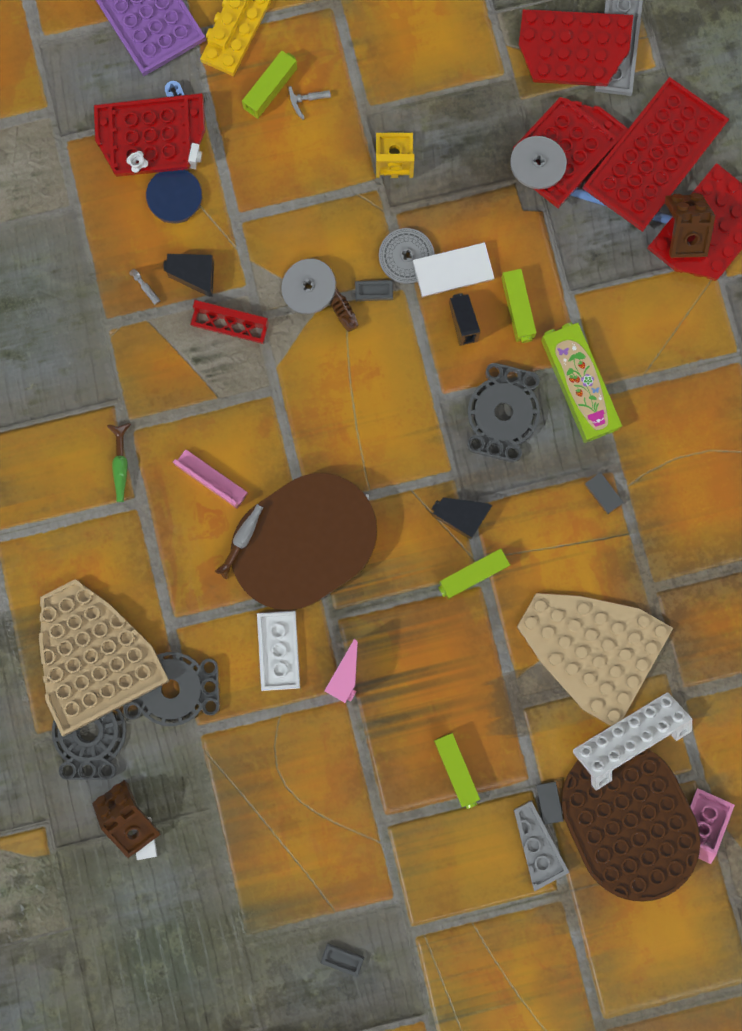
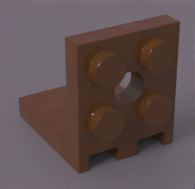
M692 193L691 195L673 194L666 196L665 204L675 219L669 251L670 257H707L715 214L703 195ZM691 235L696 236L693 241H687L688 237H690Z
M125 780L114 785L111 790L99 796L92 803L101 830L127 858L161 835L156 826L136 805L129 784ZM130 830H137L135 834L128 835V832Z

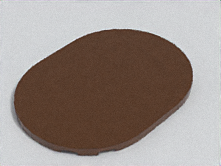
M314 473L298 477L258 503V505L263 507V510L259 515L248 545L240 549L232 564V568L243 590L255 601L267 607L279 610H297L313 605L354 578L369 562L377 541V520L373 507L365 494L356 485L340 476ZM256 505L252 507L240 520L234 532L233 538L239 530V528L245 522V520L251 515ZM232 538V543H231V550H232V548H233V546H234L233 538Z
M646 749L612 770V781L595 790L591 785V774L577 760L567 775L563 786L562 810L570 834L593 879L613 895L631 901L658 900L678 890L689 879L698 862L700 832L692 809L668 764L657 754Z

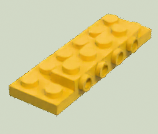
M223 0V9L221 13H216L214 27L209 28L206 38L208 44L200 61L234 77L272 0Z

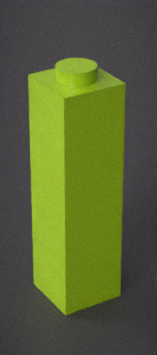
M281 50L242 100L243 109L257 119L297 70V61L292 54Z
M522 269L503 272L501 279L516 342H530L536 336V329Z
M499 549L441 580L438 589L443 597L446 596L447 599H450L508 568L510 564L502 549Z
M453 733L434 740L461 807L466 806V809L478 805L476 801L480 800Z

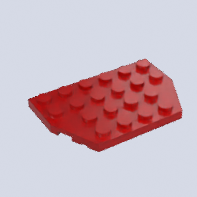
M523 9L519 48L529 69L532 81L535 83L607 87L613 75L616 74L619 66L629 54L633 15Z
M203 94L94 105L95 141L116 177L189 169L191 165L188 159L192 143L200 145L205 134ZM141 151L144 154V159L148 161V166L141 168L138 173H134L131 170V165L127 163V158L132 153Z
M560 97L520 140L522 141L532 136L547 137L559 144L566 156V170L561 180L552 187L534 190L559 209L610 153L628 128L599 106L594 105V107L583 105L579 101H570L567 98ZM536 160L537 165H541L540 160Z
M716 163L692 192L703 195L715 214L708 256L670 257L669 251L675 222L673 217L647 247L649 251L674 271L693 274L697 277H706L714 281L719 279L742 250V183ZM691 235L690 237H688L687 241H693L696 236Z

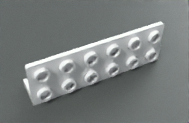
M665 693L573 749V754L591 774V785L595 790H598L612 781V770L669 735L677 741L692 732L693 719L669 693Z

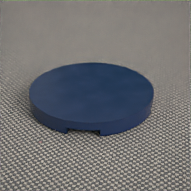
M186 170L159 172L148 184L146 200L152 213L160 220L174 224L182 223L199 210L202 203V189L196 177Z

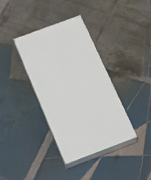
M485 243L412 261L422 297L494 280Z
M296 611L257 613L261 691L299 689L300 673Z

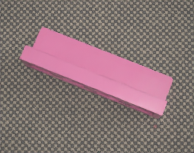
M186 449L178 460L175 459L173 461L176 467L236 509L248 494V492Z

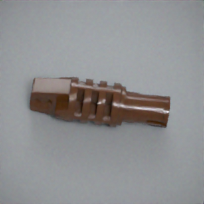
M336 287L331 307L347 332L357 329L359 325L346 297L341 295Z

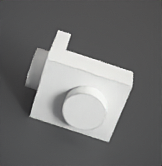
M192 143L188 162L191 165V169H196L197 163H201L202 151H200L199 144Z

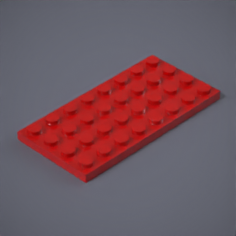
M669 77L582 189L643 232L665 204V197L673 194L728 123L729 118Z

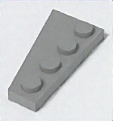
M530 800L514 809L534 891L568 874L569 871L532 801Z

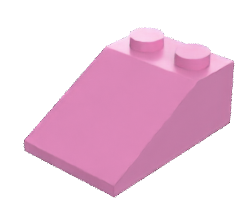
M355 639L325 689V692L344 703L347 700L351 702L357 692L354 690L358 641Z
M697 788L690 807L700 832V854L698 859L711 864L717 855L735 805Z

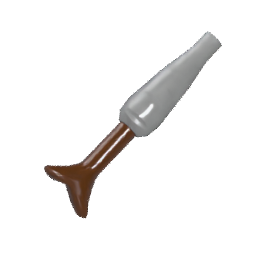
M258 504L233 538L234 546L227 559L215 570L224 579H228L230 567L240 549L248 545L253 535L259 515L263 510V507Z

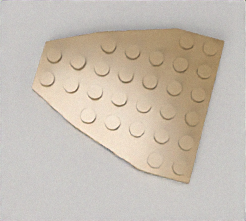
M76 579L40 597L41 633H39L41 663L44 670L45 700L62 736L76 731L169 682L154 648L109 603Z
M541 593L535 594L517 625L518 630L524 636L540 663L559 682L569 696L575 700L578 706L609 726H613L624 718L673 630L671 626L639 608L582 596Z

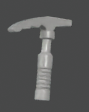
M292 86L289 87L291 103L302 120H304V115L298 108L297 102L331 98L330 90L295 96Z
M132 269L129 274L134 277L135 281L140 283L142 290L152 300L154 305L159 303L161 300L155 295L150 286L142 280L139 272L136 269Z

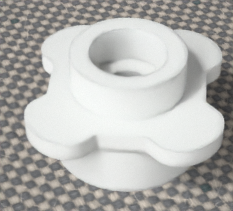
M141 151L132 153L127 158V163L131 165V170L134 173H138L141 168L148 166V161L144 159V154Z

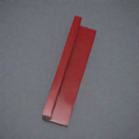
M194 300L191 326L260 344L264 343L269 325L268 318ZM198 313L207 315L209 321L203 324L197 323ZM221 318L225 320L227 325L217 328L213 322ZM240 323L243 324L245 330L237 333L233 331L231 326ZM254 328L263 329L260 338L252 337L249 331Z

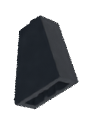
M167 254V260H164V271L167 272L169 278L206 296L213 297V255Z
M463 293L453 295V298H450L449 306L459 346L478 342L480 328L469 294L463 295Z
M443 497L441 501L437 500L431 510L434 511L432 514L434 518L471 540L492 505Z

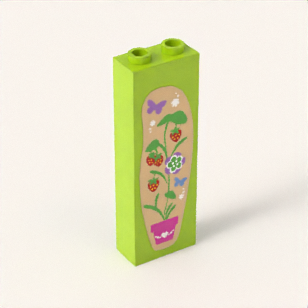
M570 322L563 325L560 330L555 331V329L545 332L541 342L583 442L587 443L620 430L622 424L579 323L572 324Z

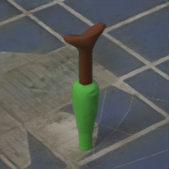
M130 423L119 427L107 425L116 436V457L112 461L116 502L119 503L124 502L128 462L124 457L123 437L131 426Z

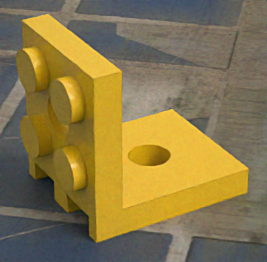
M376 133V178H380V175H391V178H398V175H409V178H413V133ZM392 148H397L400 153L390 154L389 151Z

